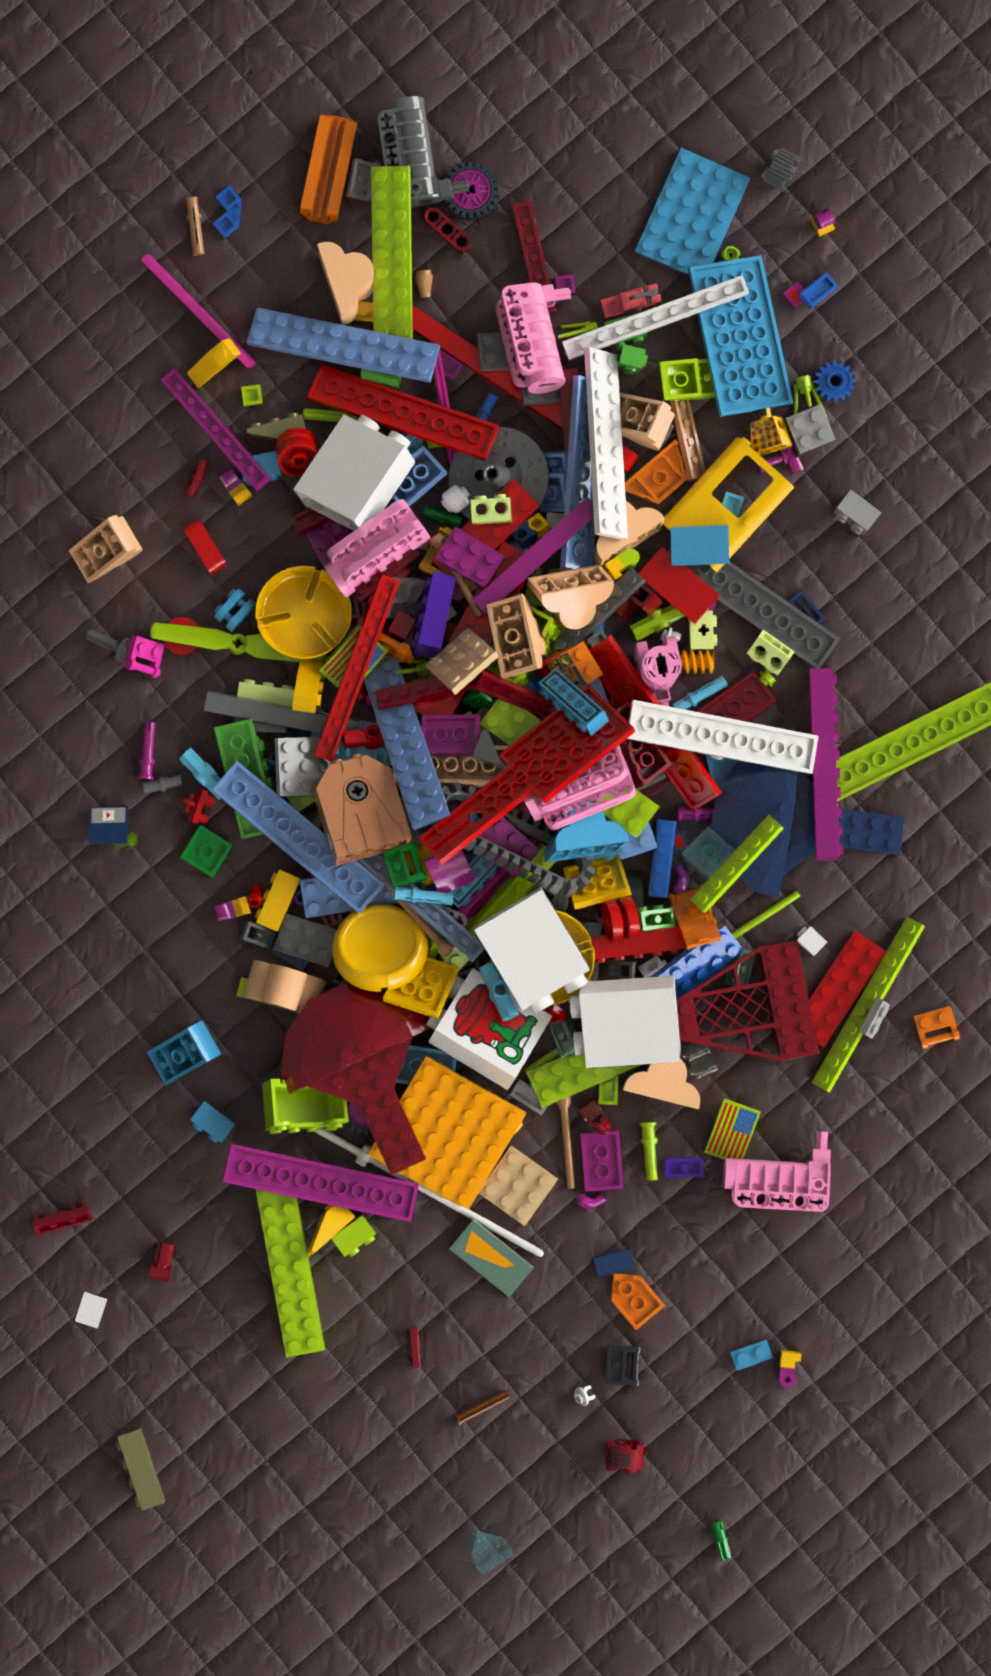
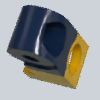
M537 513L513 532L512 538L524 549L533 541L549 532V523Z

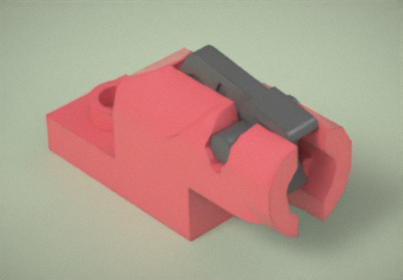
M655 283L619 293L618 296L602 299L600 302L606 320L640 311L644 307L660 303L661 296L660 294L658 295V285Z

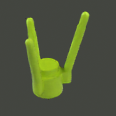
M589 321L561 325V329L580 327L581 329L558 335V338L585 334L598 329L596 322L590 323Z
M801 376L796 378V384L793 385V415L798 412L799 391L800 394H805L809 407L812 406L809 394L811 390L817 404H822L818 393L815 391L814 381H811V377Z
M414 659L411 664H418L416 668L396 670L395 673L417 672L418 676L422 677L407 683L417 681L431 675V672L425 667L430 661Z

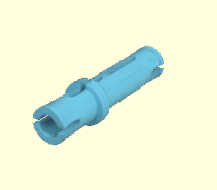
M721 675L700 689L687 693V696L672 705L674 708L683 710L692 706L695 707L703 699L727 687V682Z
M395 887L394 900L452 906L453 893Z

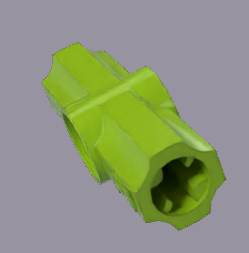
M670 605L664 609L656 610L651 616L647 615V618L631 625L630 629L634 638L638 641L654 632L658 633L671 626L670 624L685 616Z

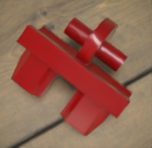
M199 788L197 795L190 793L188 800L182 799V803L186 804L184 811L190 813L187 821L196 824L198 822L207 824L210 814L202 812L204 804L212 807L216 797L209 794L207 790Z

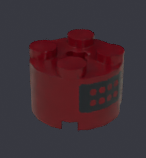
M614 1439L606 1441V1470L618 1471V1469H625L626 1473H636V1470H642L644 1443L640 1444V1441L619 1439L617 1443H613Z

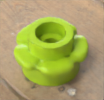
M727 246L721 254L724 258L723 261L739 259V249L734 246Z
M767 669L764 672H760L762 676L759 679L765 686L770 685L772 687V684L776 682Z

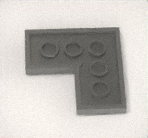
M501 332L477 333L476 340L480 371L510 370ZM514 356V357L512 358V360H513L514 363H516L515 356ZM520 373L519 378H521L522 381H524L525 377H522V374ZM520 387L523 405L561 403L560 388L548 393L533 394L528 391L527 387Z

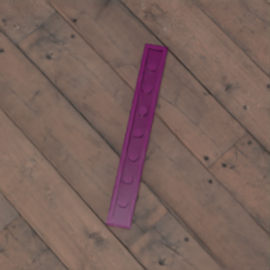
M175 368L160 379L163 385L256 491L271 480L270 476Z
M588 497L583 500L473 599V602L485 615L488 613L487 604L504 599L594 518L593 502Z

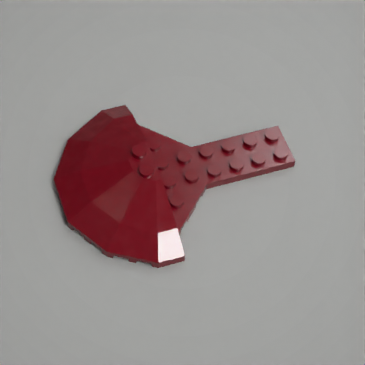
M346 982L307 1001L285 1034L280 1075L286 1083L289 1094L308 1086L359 1105L392 1176L426 1160L394 1088L413 1037L430 1030V1027L426 1025L427 1020L424 1014L385 1002L383 997L388 987L381 988L382 992L360 989Z

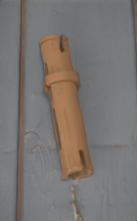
M198 197L186 198L188 211L186 219L189 221L193 256L205 255L200 223L202 216L199 214ZM192 209H194L196 224H194ZM195 229L197 230L198 244L196 243Z

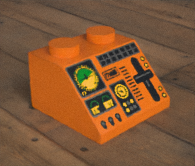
M583 641L577 642L546 662L551 672L555 668L558 669L579 689L603 675Z

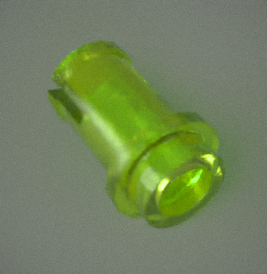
M131 832L128 834V844H113V846H130L133 848V846H137L138 836Z

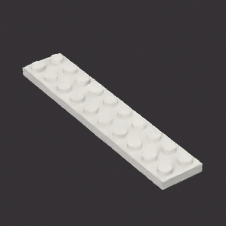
M589 347L584 349L595 534L625 540L628 539L617 354Z
M632 700L628 722L634 727L636 732L627 739L801 773H813L818 742L817 735Z

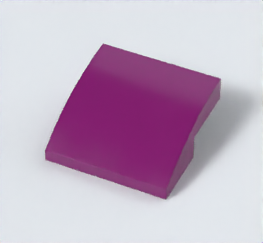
M331 520L323 524V526L306 533L305 536L320 565L324 568L326 564L331 562L327 555L328 550L350 533L345 526Z
M462 849L443 865L433 856L424 860L438 892L449 893L476 880Z

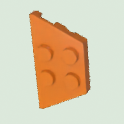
M675 439L625 482V491L659 505L686 482L687 476L678 441Z

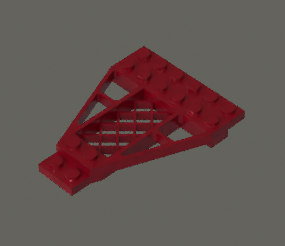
M797 940L759 947L676 1000L679 1036L682 1042L714 1047L779 1062L819 1054ZM758 953L763 982L741 985L736 966ZM732 970L735 982L734 987L701 992V988ZM765 986V991H763L759 987ZM753 988L749 996L740 991ZM756 990L765 995L760 1004L751 999ZM734 992L730 1000L722 994ZM737 993L746 999L741 1007L732 1002ZM716 995L711 1003L703 998ZM718 997L728 1002L722 1011L713 1005ZM766 998L768 1002L769 1011L762 1006ZM700 1000L709 1006L704 1014L695 1009ZM748 1001L757 1006L752 1015L743 1010ZM729 1005L739 1010L734 1018L724 1013ZM711 1008L720 1013L715 1022L706 1017ZM759 1009L768 1014L763 1023L754 1017ZM741 1012L750 1018L745 1026L736 1021ZM695 1013L701 1016V1019L698 1023L696 1020ZM722 1015L731 1021L726 1030L717 1024ZM771 1017L772 1023L766 1024L769 1018ZM703 1019L712 1024L708 1033L698 1027ZM752 1020L759 1024V1026L748 1027ZM733 1023L742 1028L729 1031ZM714 1027L722 1031L721 1033L710 1034ZM773 1028L778 1056L752 1051L749 1033L751 1031ZM743 1033L746 1039L747 1050L712 1043L710 1039Z

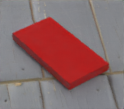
M663 546L638 573L646 581L647 585L695 625L720 597V594L688 567L672 566L671 553Z

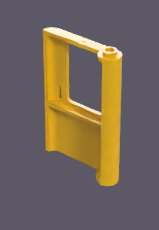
M744 436L742 438L737 437L664 517L663 525L670 532L671 527L728 525L730 559L792 491L794 486L750 447L751 443ZM749 456L773 478V482L741 517H736L713 497L712 492L743 457ZM724 564L709 566L717 573Z

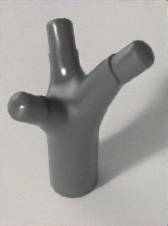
M673 424L669 427L659 451H661L669 439L678 436L677 433L671 434L674 428Z

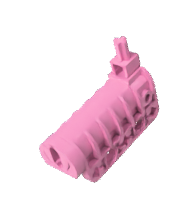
M618 745L545 804L534 793L528 796L524 802L535 821L544 818L548 828L556 830L630 800L635 796L636 790ZM613 795L612 798L606 801L603 800L605 796ZM576 810V813L567 815L569 811Z
M816 1132V1149L812 1148L811 1161H807V1163L725 1158L723 1188L732 1189V1201L739 1207L825 1211L829 1206L831 1150L827 1149L828 1132ZM742 1193L746 1197H751V1201L743 1199L741 1203L737 1196H741ZM759 1194H764L765 1201L762 1204H758L756 1201ZM781 1195L782 1198L789 1199V1203L782 1201L779 1205L778 1202L771 1201V1197L778 1199ZM798 1196L803 1197V1204L800 1206L795 1204V1199ZM809 1199H811L812 1201H818V1199L822 1200V1204L816 1205L814 1203H810Z

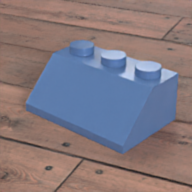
M424 446L411 455L415 464L391 499L394 502L403 499L408 506H411L448 474Z

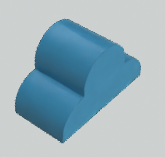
M576 810L569 811L567 815L576 813ZM600 811L557 829V835L545 848V862L618 853L629 842V837L626 830L620 824L606 821L603 811Z
M203 1020L147 1052L165 1085L222 1054Z

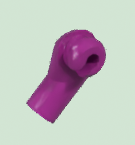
M683 865L674 868L678 876L677 884L673 885V891L676 894L684 893L689 883V877Z
M581 1193L576 1198L580 1207L590 1210L606 1202L602 1193L594 1198L586 1197L584 1193Z

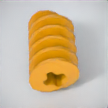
M682 650L681 655H679L682 663L680 674H682L683 669L686 670L687 674L690 673L691 669H693L694 674H697L698 669H701L702 674L705 673L706 669L712 674L714 670V650L712 655H710L709 650H705L704 655H702L701 650H698L696 655L693 650H690L689 655H687L685 650Z

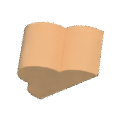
M318 243L319 258L341 324L347 325L356 318L359 311V301L368 298L373 292V264L364 254L357 252L345 254L342 248L335 243Z
M619 393L622 437L628 438L649 449L660 450L675 416L670 411L671 407L663 401Z
M626 501L628 539L619 540L597 535L599 539L594 551L595 565L599 564L603 568L605 563L627 549H633L660 531L665 520L663 515L653 508L635 510Z
M115 515L102 522L73 546L69 552L87 583H90L113 568L132 559L143 549L124 517Z
M598 564L528 578V587L543 606L553 612L565 627L580 629L591 622L596 612V605L609 598L613 591L614 581Z
M520 594L487 604L495 650L499 655L497 659L501 678L506 679L541 668L542 655L546 652L545 640L538 621L533 617L526 597Z
M253 960L243 997L300 1013L309 999L324 993L327 981L284 966Z
M681 1059L679 1062L649 1064L646 1072L639 1071L628 1076L622 1087V1090L695 1109H699L700 1106L698 1091L693 1085L686 1082L687 1069Z

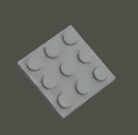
M320 737L275 738L277 796L315 795L316 787L327 770L319 761L320 757L314 755ZM323 759L325 762L331 765V761Z

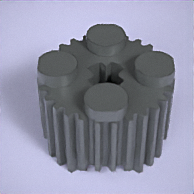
M781 148L775 149L770 158L772 164L768 167L766 166L761 177L764 178V182L785 192L787 187L784 185L786 182L792 181L798 169L795 165L797 162H801L802 158Z

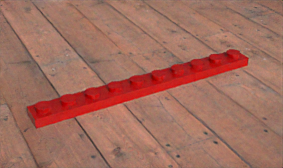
M383 574L379 578L314 755L331 762L334 760L399 586V580Z

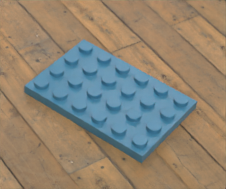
M680 148L635 253L689 276V267L713 263L750 178Z

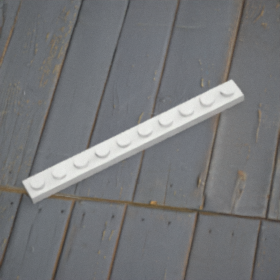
M743 275L568 339L562 343L570 361L585 355L584 349L591 347L600 350L749 294Z

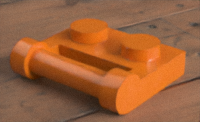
M383 630L381 631L378 642L388 650L386 654L389 653L401 663L406 662L410 665L414 660L410 646L404 642L400 643L384 634Z
M951 1006L913 1016L922 1049H927L930 1045L954 1039V1041L960 1039ZM950 1026L951 1032L927 1039L925 1037L927 1032Z

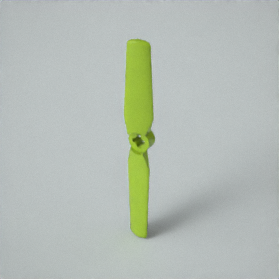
M157 622L153 623L150 629V636L153 639L212 650L230 649L236 655L245 652L260 659L300 663V659L289 658L275 651L267 644L261 634L247 635L245 637L242 634L231 635L219 629ZM237 640H240L241 644H243L239 648H236L235 644H233ZM326 654L311 660H318L324 662V656H326Z

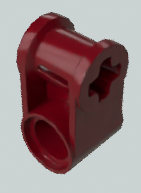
M593 1098L578 1109L586 1122L599 1135H605L611 1130V1122Z

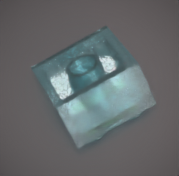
M707 827L682 852V856L689 866L708 881L733 854L735 849L710 827Z

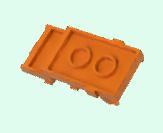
M700 888L676 895L669 894L671 908H673L674 916H676L688 950L718 940L722 941L716 924V918H713L711 912L712 909L710 908L704 913L690 900Z

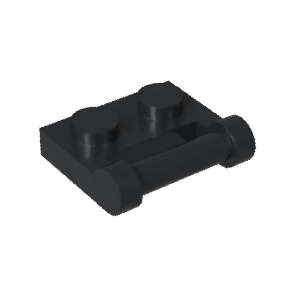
M607 1345L606 1384L640 1386L639 1361L642 1346ZM627 1352H632L631 1379H625Z

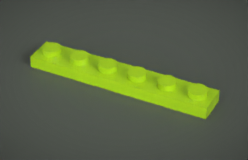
M768 815L690 900L702 912L706 913L784 828Z

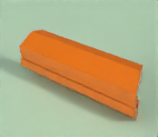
M320 115L300 207V213L309 221L329 224L338 220L358 122L334 115Z

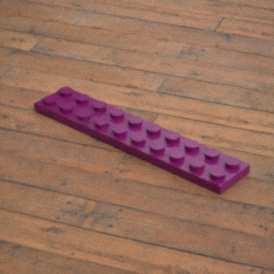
M230 1144L222 1182L408 1222L412 1220L419 1187L417 1183Z

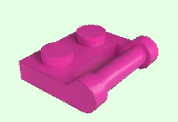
M132 635L124 664L125 668L147 673L153 678L159 677V666L165 645ZM136 657L151 661L150 666L136 662Z

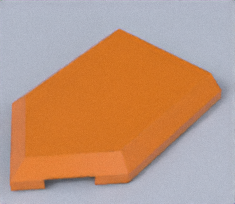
M613 1273L611 1301L632 1327L637 1330L665 1305L641 1276Z

